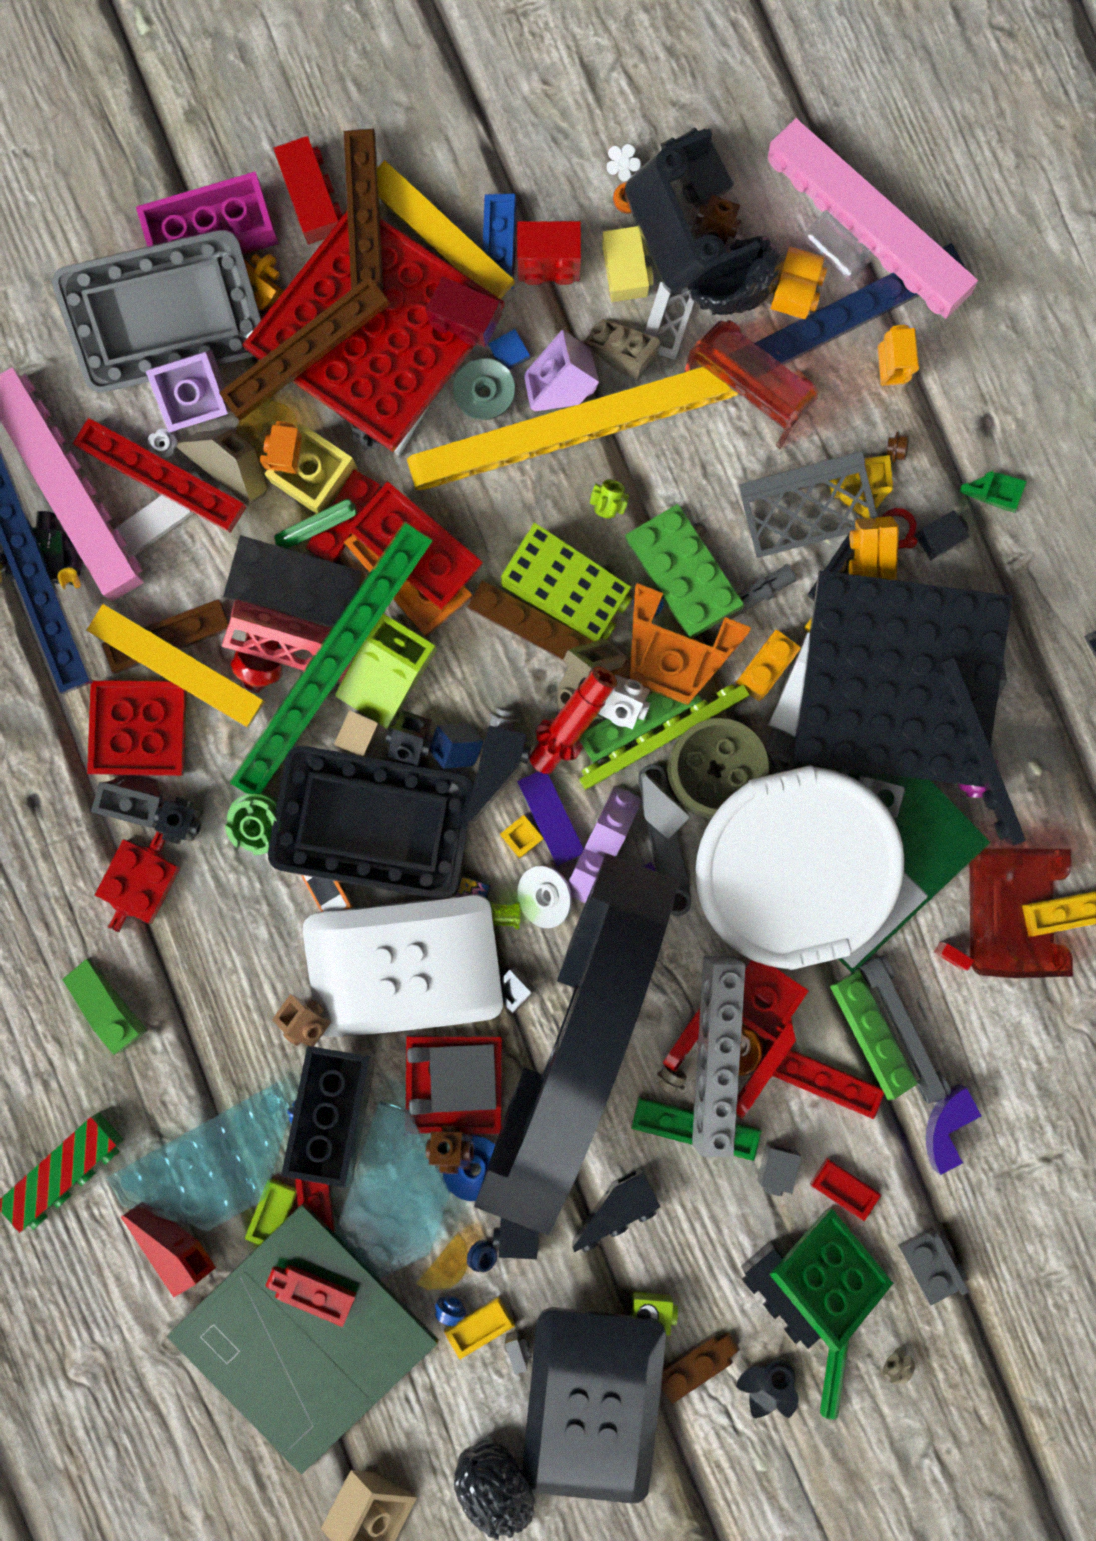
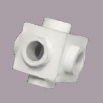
M615 675L618 685L598 714L610 719L618 726H626L633 729L637 719L644 720L651 703L647 702L646 699L650 689L643 687L636 680H627Z

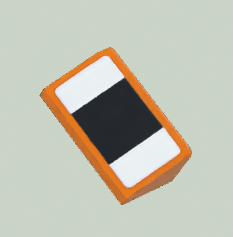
M301 875L321 912L355 907L341 882Z

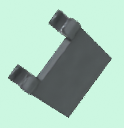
M493 1044L412 1047L407 1050L408 1062L430 1061L431 1099H411L409 1101L410 1114L496 1109Z

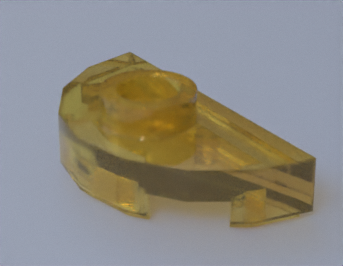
M459 1232L456 1233L417 1280V1285L426 1290H442L452 1288L462 1279L468 1268L467 1255L469 1251L466 1241Z

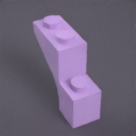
M614 785L568 881L573 898L586 903L605 853L613 856L617 855L627 836L642 798Z

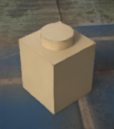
M349 710L334 745L341 748L340 752L368 757L381 725Z

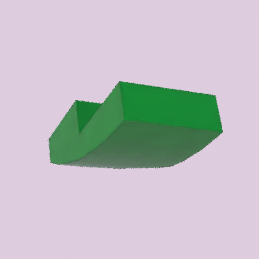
M992 470L986 473L984 477L969 484L968 482L963 484L960 492L986 504L1016 513L1027 481L997 472L994 473Z

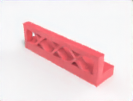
M235 599L222 647L304 670L312 657L304 660L297 658L294 652L304 649L310 651L312 656H314L332 628ZM234 629L247 632L252 639L245 642L233 639ZM274 640L279 642L283 648L275 651L266 648L264 642ZM352 660L348 664V666L346 667L338 681L342 682L352 663Z

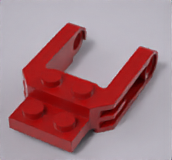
M753 960L750 961L745 969L742 1023L762 1037L771 1039L773 1043L737 1095L736 1115L741 1119L749 1111L795 1043L796 1038L791 1017L809 992L808 989L777 968ZM700 1008L663 1061V1064L674 1072L677 1071L699 1038Z

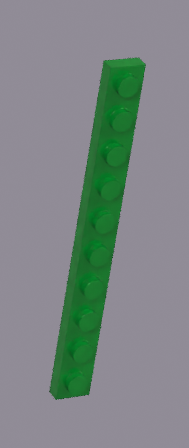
M404 521L231 777L229 784L246 794H261L433 540Z

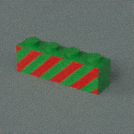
M100 1112L96 1113L0 1198V1212L19 1233L28 1227L35 1230L48 1218L45 1212L54 1205L58 1209L72 1196L69 1192L72 1187L77 1183L82 1187L96 1174L93 1170L94 1167L101 1161L106 1165L120 1153L117 1147L124 1139Z

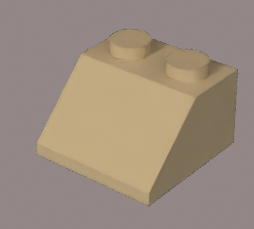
M351 1470L333 1506L329 1510L321 1530L331 1541H395L417 1497L414 1493L374 1472Z

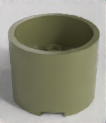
M714 718L694 725L677 740L669 753L665 772L669 790L679 805L695 815L712 818L719 807L734 792L747 784L749 780L768 776L769 763L763 743L750 728L731 719ZM710 762L714 766H721L722 771L718 773V779H716L714 774H707V770L711 767Z

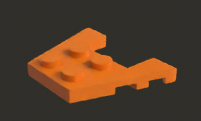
M637 583L634 592L630 679L638 681L643 687L650 689V691L689 705L747 637L751 627L725 617L714 646L711 647L652 624L663 593Z

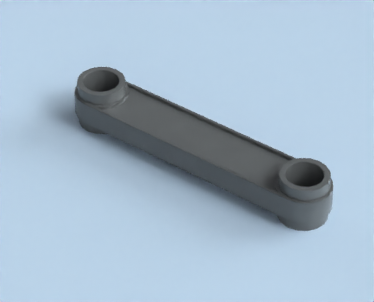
M656 764L645 766L638 775L641 798L643 799L641 775L649 770L659 773L661 777L659 785L671 797L664 769ZM646 820L655 869L661 874L680 880L677 893L682 894L685 898L684 907L679 911L671 910V915H684L691 907V895L678 830L668 839Z
M882 955L866 961L864 965L860 966L861 972L871 989L876 987L920 1078L916 1082L923 1099L927 1104L946 1098V1095L951 1094L949 1084L941 1071L935 1072L891 981V979L895 978V975L888 960Z

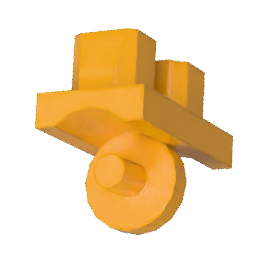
M254 254L250 262L256 268L246 260L244 261L250 282L257 287L254 292L257 307L262 311H267L284 290L268 278L269 276L273 280H277L280 276V273L274 269L276 258L271 254H267L261 259L258 255Z

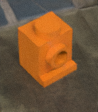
M277 421L275 425H272L271 434H266L264 441V453L268 454L267 456L261 455L260 462L265 469L297 474L302 435L298 428H295L294 424L284 421Z

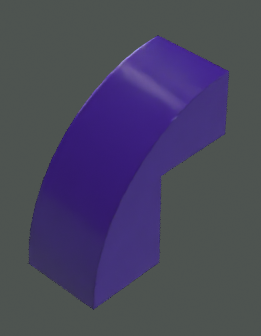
M959 1083L950 1088L951 1094L946 1095V1098L936 1103L927 1123V1155L933 1170L940 1175L963 1164L948 1134L982 1116L967 1087Z

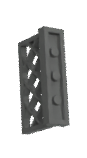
M863 452L852 453L739 484L738 488L756 558L850 534L851 530H855V522L847 517L856 502L868 508L870 518L875 519L877 514L864 465ZM859 473L862 486L856 496L840 488L846 476ZM841 478L837 485L830 482V480ZM824 483L834 489L825 505L809 496L816 484ZM810 486L806 494L798 490ZM793 491L804 497L795 513L778 504L786 492ZM837 491L853 500L844 516L828 507ZM862 492H864L866 502L859 499ZM779 495L776 502L768 498L771 496ZM763 499L773 505L766 519L762 521L752 515L749 502ZM806 499L823 508L814 524L798 516ZM775 508L792 516L783 532L767 524ZM825 511L842 519L835 531L828 533L817 527ZM795 519L811 527L803 540L797 541L786 535ZM754 521L762 525L758 532L756 531ZM844 522L852 525L851 527L841 529ZM764 527L780 535L775 547L761 551L758 537ZM814 530L821 533V535L810 537ZM783 538L791 542L788 544L780 545Z

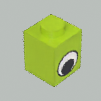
M633 1291L631 1315L651 1317L659 1320L665 1327L666 1335L671 1336V1325L677 1326L678 1305H673L671 1295Z

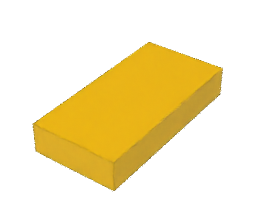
M497 1296L466 1315L456 1326L446 1327L444 1334L461 1360L515 1327V1322L500 1297Z

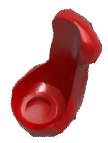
M246 632L245 641L252 639ZM269 640L264 642V645L267 649L275 651L278 650L279 642ZM236 651L231 661L232 671L240 679L242 688L253 694L259 693L268 685L278 682L283 676L282 664Z

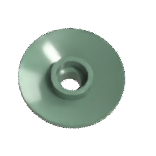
M488 358L475 359L465 364L457 373L453 384L454 398L458 407L466 415L478 420L494 419L505 413L511 406L515 396L514 379L510 371L502 363ZM487 388L490 390V394L487 397H482L479 395V391Z

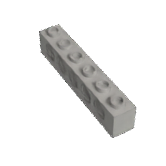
M703 956L692 1145L702 1157H733L745 979V964L735 956Z

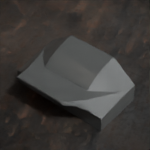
M119 775L111 781L99 782L91 812L155 828L154 815L162 802V797L158 794L155 779L143 776Z

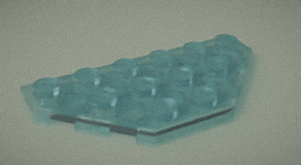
M276 1082L106 1178L121 1206L134 1210L137 1205L152 1212L154 1216L175 1222L181 1221L196 1226L195 1228L209 1231L265 1199L288 1125L289 1115L287 1111L290 1106Z
M383 1101L378 1103L353 1178L352 1187H350L335 1232L378 1278H382L430 1254L450 1194L438 1168L429 1165V1159L426 1158V1141L423 1140L416 1126V1121L409 1110Z

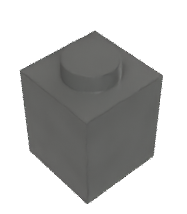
M768 1143L765 1144L757 1178L759 1184L764 1187V1192L776 1196H783V1192L793 1194L801 1155L796 1150Z

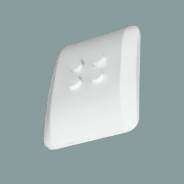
M471 894L317 912L311 914L303 924L312 999L325 1009L322 1015L331 1021L323 1034L327 1037L397 1032L484 1021L497 1017L503 1008L492 909L490 902L481 895Z

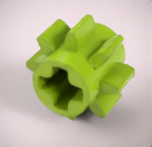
M607 479L603 481L602 486L599 484L594 485L589 504L595 505L594 512L597 515L611 519L616 516L617 512L622 515L624 514L629 494L624 493L625 487L623 484L616 480Z

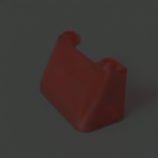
M984 848L969 863L970 958L974 960L971 966L976 974L1004 978L1073 977V957L1069 948L1063 944H1054V932L1028 936L1022 905L1054 899L1053 881L1065 880L1071 872V849Z

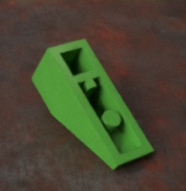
M89 959L84 960L62 979L93 1031L113 1055L126 1050L148 1031Z

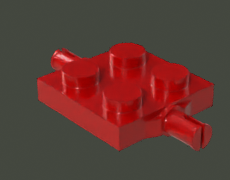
M156 831L149 847L138 846L126 839L122 840L94 896L110 903L116 910L107 926L108 928L120 932L127 916H135L148 924L153 923L181 867L171 863L160 853L166 840L162 839L163 833Z

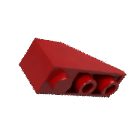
M146 1200L141 1201L121 1216V1219L173 1298L196 1285L216 1268L196 1238Z

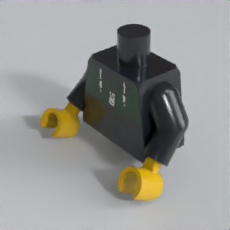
M37 511L36 526L32 528L54 584H60L63 590L66 589V585L73 586V584L76 589L80 588L79 576L83 567V560L67 533L55 529L56 514L49 511ZM3 547L0 550V583L3 579L1 573L4 571L6 576L15 580Z

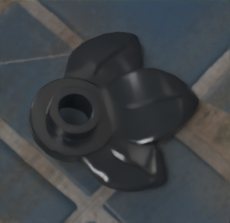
M773 1360L766 1367L752 1366L746 1369L737 1380L736 1387L743 1392L750 1393L749 1406L751 1414L755 1419L766 1416L775 1409H778L785 1417L790 1418L798 1407L799 1397L793 1387L795 1372L793 1367L784 1360ZM776 1371L784 1372V1377L781 1380L773 1378Z

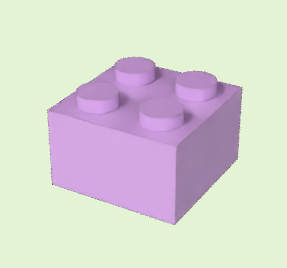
M212 349L146 371L168 432L217 418L232 411L219 394L225 388Z

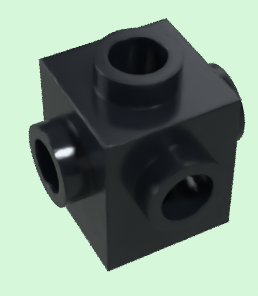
M402 710L396 725L390 726L385 743L390 744L387 757L418 766L422 755H429L433 743V738L428 737L432 719Z
M176 797L175 802L165 800L164 804H160L155 812L153 821L156 823L154 830L162 832V839L172 843L180 844L181 840L193 841L194 836L196 837L202 827L203 819H201L203 811L194 809V802L180 797ZM177 814L179 816V823L176 826H172Z

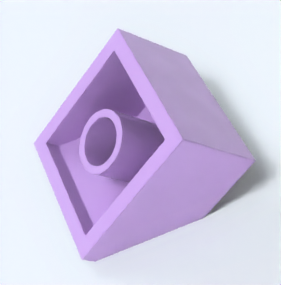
M563 329L524 373L530 408L534 411L579 405L586 396L594 393L599 383L591 348Z

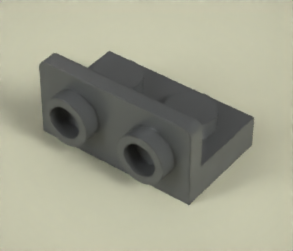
M929 1228L898 1245L930 1306L958 1291L962 1295L969 1292L964 1282L968 1281V1277L959 1262L953 1263L949 1253L953 1252V1249L944 1234L938 1235L932 1228Z

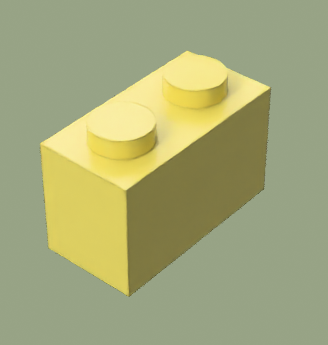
M638 226L603 231L602 248L611 302L647 297L649 286L653 285V272L651 266L646 267L644 256H648L649 252L641 237Z

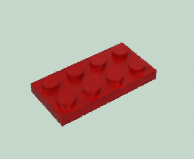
M387 481L346 529L379 558L404 521L433 540L406 581L443 612L483 566V562Z

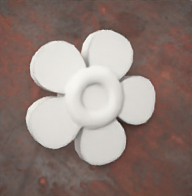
M632 144L624 145L622 150L619 146H613L609 150V157L613 160L607 163V170L612 175L619 171L618 176L622 181H628L632 176L631 171H638L641 168L640 158H631L636 152Z

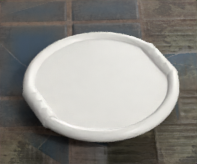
M812 765L751 779L747 784L734 792L719 807L706 827L700 842L696 861L698 897L704 914L715 932L731 948L743 956L767 966L789 970L850 956L852 952L865 944L881 928L893 910L899 896L904 874V852L901 836L893 816L881 799L864 784L846 774L830 769L812 767Z

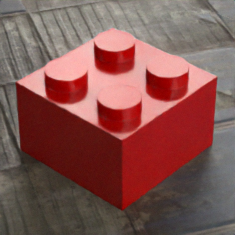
M517 221L519 282H525L528 285H540L543 281H555L559 285H570L574 281H580L581 221Z

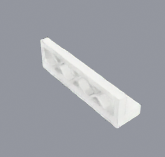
M660 282L644 333L657 338L658 334L670 329L675 338L673 348L669 349L660 346L658 355L676 360L694 301L690 296L687 304L684 300V297L690 295V290L682 294H675L676 296L670 298L671 293ZM679 301L684 314L671 322L666 308ZM664 318L667 324L661 327ZM680 324V327H679V330H678V333H677V331H676V329H675L674 326Z

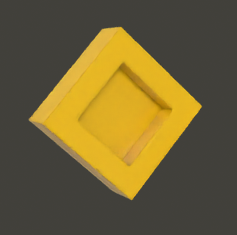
M525 815L521 816L500 833L501 837L519 859L544 839Z

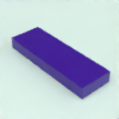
M538 771L518 780L517 783L556 865L559 866L580 856L584 849L549 775Z

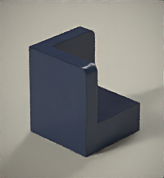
M469 723L437 725L430 752L443 769L474 766L484 741Z

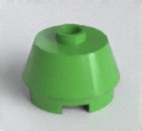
M246 794L237 798L231 804L227 814L225 830L229 840L235 847L241 846L248 851L254 852L252 855L268 853L274 820L277 821L275 811L278 798L269 794Z

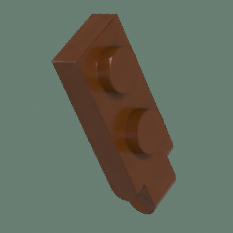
M726 1332L720 1337H717L715 1333L711 1334L663 1366L661 1388L672 1404L733 1363L731 1357L738 1353L740 1348L730 1332Z

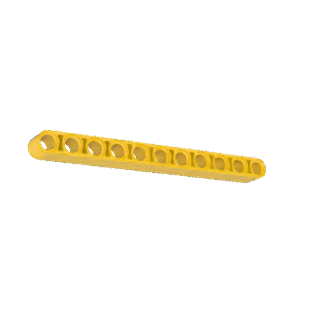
M721 361L409 456L407 463L415 490H427L717 403L738 395L741 390L732 361Z

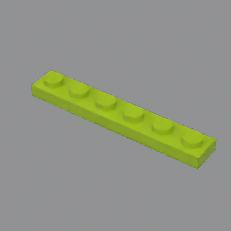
M731 684L717 692L719 697L717 700L708 704L705 699L690 708L691 715L684 719L677 715L663 723L665 729L654 735L651 730L636 739L637 746L628 751L623 746L609 754L608 756L611 761L600 766L598 762H595L581 771L584 776L579 778L584 791L680 737L694 725L709 720L746 699L749 693L745 686L741 685L735 688Z

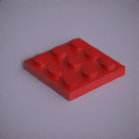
M92 680L93 683L90 684L87 774L184 776L187 691L172 682Z
M407 1036L405 1133L442 1132V1126L461 1127V1132L465 1134H499L501 1129L502 1036ZM494 1045L496 1109L410 1114L409 1101L411 1099H431L430 1061L408 1062L407 1050L409 1048Z

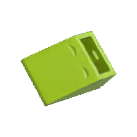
M383 613L359 648L335 697L388 729L435 656L437 649L435 645Z

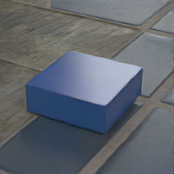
M515 329L488 343V347L496 361L502 363L508 370L530 359V354Z

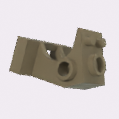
M606 639L569 649L563 659L569 666L558 686L557 708L562 709L574 691L584 682L594 667H603L611 671L623 667L627 656ZM598 714L595 719H603L604 716Z

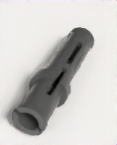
M785 564L767 577L763 578L761 576L757 578L755 584L738 593L737 595L743 602L744 607L727 618L733 619L765 599L771 600L776 592L796 582V576L790 566ZM724 620L714 625V627L718 629Z

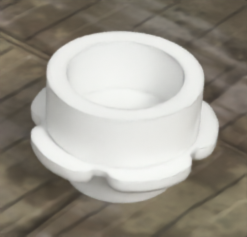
M158 429L155 434H150L147 439V445L150 452L163 459H168L175 454L178 440L167 429ZM161 441H164L165 445L161 447L159 444Z

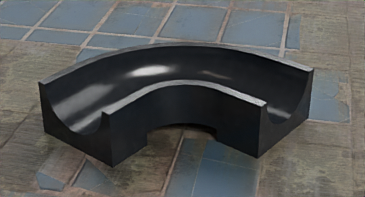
M605 853L571 937L557 978V982L574 988L564 1020L543 1074L525 1067L509 1103L476 1198L475 1208L549 1236L581 1168L622 1064L655 968L680 880Z

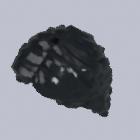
M756 236L744 240L736 239L735 243L729 246L730 250L734 251L758 240L760 248L756 260L752 264L690 290L691 299L700 305V309H710L712 315L741 314L744 311L757 308L761 302L766 301L768 296L776 291L784 264L778 249L775 248L767 236Z
M484 1437L477 1441L474 1446L465 1448L460 1453L454 1473V1490L463 1512L470 1522L480 1532H485L489 1538L499 1540V1536L502 1535L512 1538L514 1533L522 1532L531 1523L534 1515L533 1505L536 1500L523 1472L519 1470L516 1459L509 1450L494 1438Z

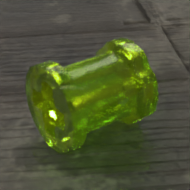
M489 901L494 926H514L516 930H520V901H515L514 904H495L494 901Z

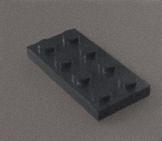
M240 535L223 597L241 600L333 628L356 594L362 571Z

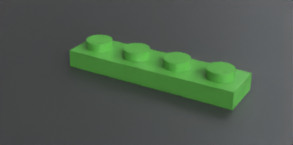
M653 692L646 699L651 705L645 719H637L633 729L626 726H618L610 719H606L585 731L581 736L580 742L592 763L598 762L612 752L628 745L645 733L654 730L671 718L682 714L701 702L699 694L689 705Z
M855 971L853 974L850 973L830 985L887 1100L896 1099L916 1086L917 1082L860 971Z

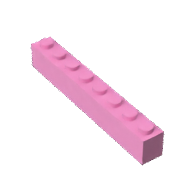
M797 118L770 142L768 160L771 166L777 172H783L798 191L805 192L812 198L815 206L820 211L827 212L832 216L842 231L852 234L858 240L863 250L868 253L872 252L888 272L895 273L901 278L905 287L910 292L921 296L932 312L941 314L947 319L973 293L978 282L977 278Z
M11 367L0 374V421L103 596L113 602L144 583L139 574L143 572V569L135 556L129 557L123 548L128 545L124 536L118 529L113 531L108 522L112 519V516L103 503L98 505L93 497L97 491L87 477L82 478L78 469L82 466L72 451L67 453L63 443L66 442L64 435L56 425L52 427L47 418L51 416L48 408L41 399L37 401L32 394L36 390L35 386L26 374L21 376Z

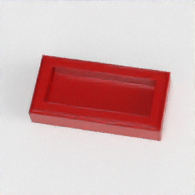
M829 1158L825 1159L810 1182L813 1188L864 1222L882 1196L878 1191Z

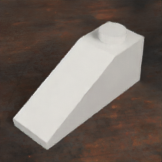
M807 633L800 642L799 647L801 649L793 660L768 727L795 737L810 633Z

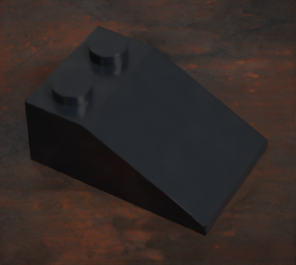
M489 725L466 820L475 822L518 773L521 764H528L532 743L527 742V734Z

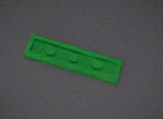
M638 1096L631 1129L692 1145L694 1111ZM736 1122L733 1156L754 1161L762 1130Z

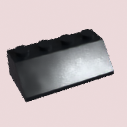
M307 1046L281 1176L344 1188L352 1187L376 1058Z

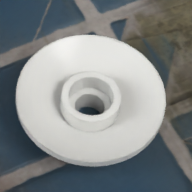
M549 866L533 867L527 870L521 877L518 885V901L527 919L542 928H553L562 924L569 916L572 907V895L565 878L557 870Z

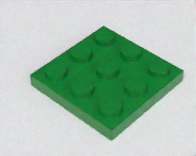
M832 1208L825 1210L769 1274L832 1352L842 1349L894 1284Z

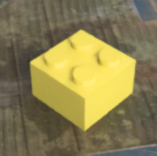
M300 423L297 428L302 435L297 474L267 470L265 475L273 485L317 514L329 508L357 466L351 456Z

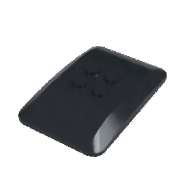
M296 746L288 752L285 759L275 811L277 821L274 820L268 848V861L274 869L292 874L441 899L450 897L458 886L469 822L465 818L473 785L466 776L310 746Z
M558 1307L547 1308L539 1314L536 1325L522 1472L532 1492L630 1504L639 1503L647 1497L654 1454L666 1343L665 1327L659 1320L651 1317Z

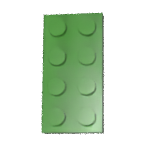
M678 504L625 535L626 542L657 590L663 593L664 601L688 638L696 637L724 620L725 617L731 616L744 607L743 602Z

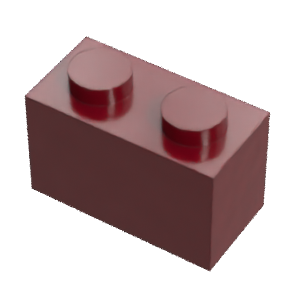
M446 277L441 278L426 308L429 323L434 329L442 333L449 331L458 335L463 342L475 346L478 344L485 348L502 316L500 301Z

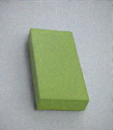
M269 1177L244 1238L245 1240L260 1245L288 1218L297 1196L296 1187Z

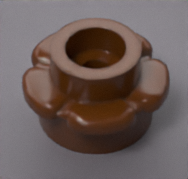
M896 432L895 438L889 437L887 455L892 456L894 463L897 460L905 461L907 457L909 436L900 435V432Z

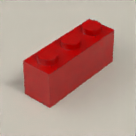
M305 136L273 147L307 244L324 240L343 215L339 203L331 202L329 194L333 193L334 189L328 173L321 174L319 165L324 164L318 145L312 147L309 137Z

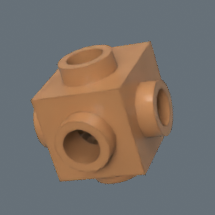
M292 994L289 995L272 1019L284 1032V1038L296 1046L303 1043L314 1047L331 1023L329 1019L322 1015L325 1009L316 1001L309 998L306 1002Z

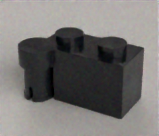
M694 127L676 139L672 137L661 143V150L703 132L705 128L698 131ZM712 142L709 153L688 162L687 170L680 178L683 184V195L689 204L693 203L696 210L700 208L701 204H708L712 194L720 197L727 193L734 185Z

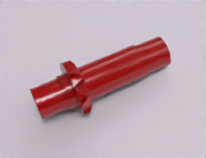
M594 667L584 682L574 691L556 718H551L550 720L543 719L537 726L535 733L539 744L529 756L531 765L537 771L543 774H551L561 760L570 761L579 756L583 749L580 743L581 736L604 707L606 700L618 685L616 677L609 670L603 667Z

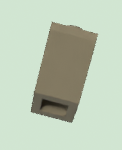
M605 319L596 324L589 336L584 340L586 346L591 348L593 352L619 373L637 380L657 358L660 347L658 338Z
M233 430L197 432L178 443L177 448L247 506L266 495L268 488L255 448Z

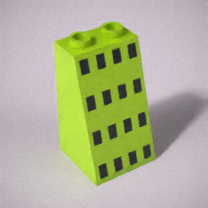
M535 522L501 575L502 587L594 642L602 638L608 640L616 627L612 620L617 612L623 614L632 600V597L628 596L631 589L629 585Z

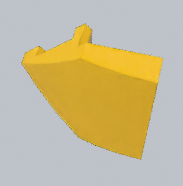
M890 455L864 458L875 509L893 490ZM859 473L846 476L840 488L856 496L862 486ZM841 478L830 480V482L837 485ZM829 486L831 495L834 489ZM838 491L834 496L835 499L848 508L853 502L852 499ZM862 492L859 499L866 502L864 492ZM856 502L852 511L862 518H870L868 508Z

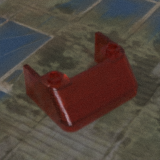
M731 320L726 322L718 321L695 343L689 352L684 372L694 370L699 365L703 366L781 426L784 431L776 444V447L779 449L784 446L810 413L818 399V395L815 392L817 388L810 380L799 378L743 335L741 328Z

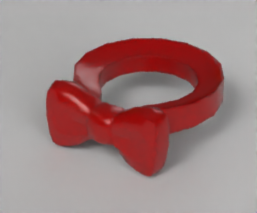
M893 508L886 511L882 517H902L909 524V532L905 539L898 540V549L915 548L917 538L914 537L917 522L914 516L903 508Z

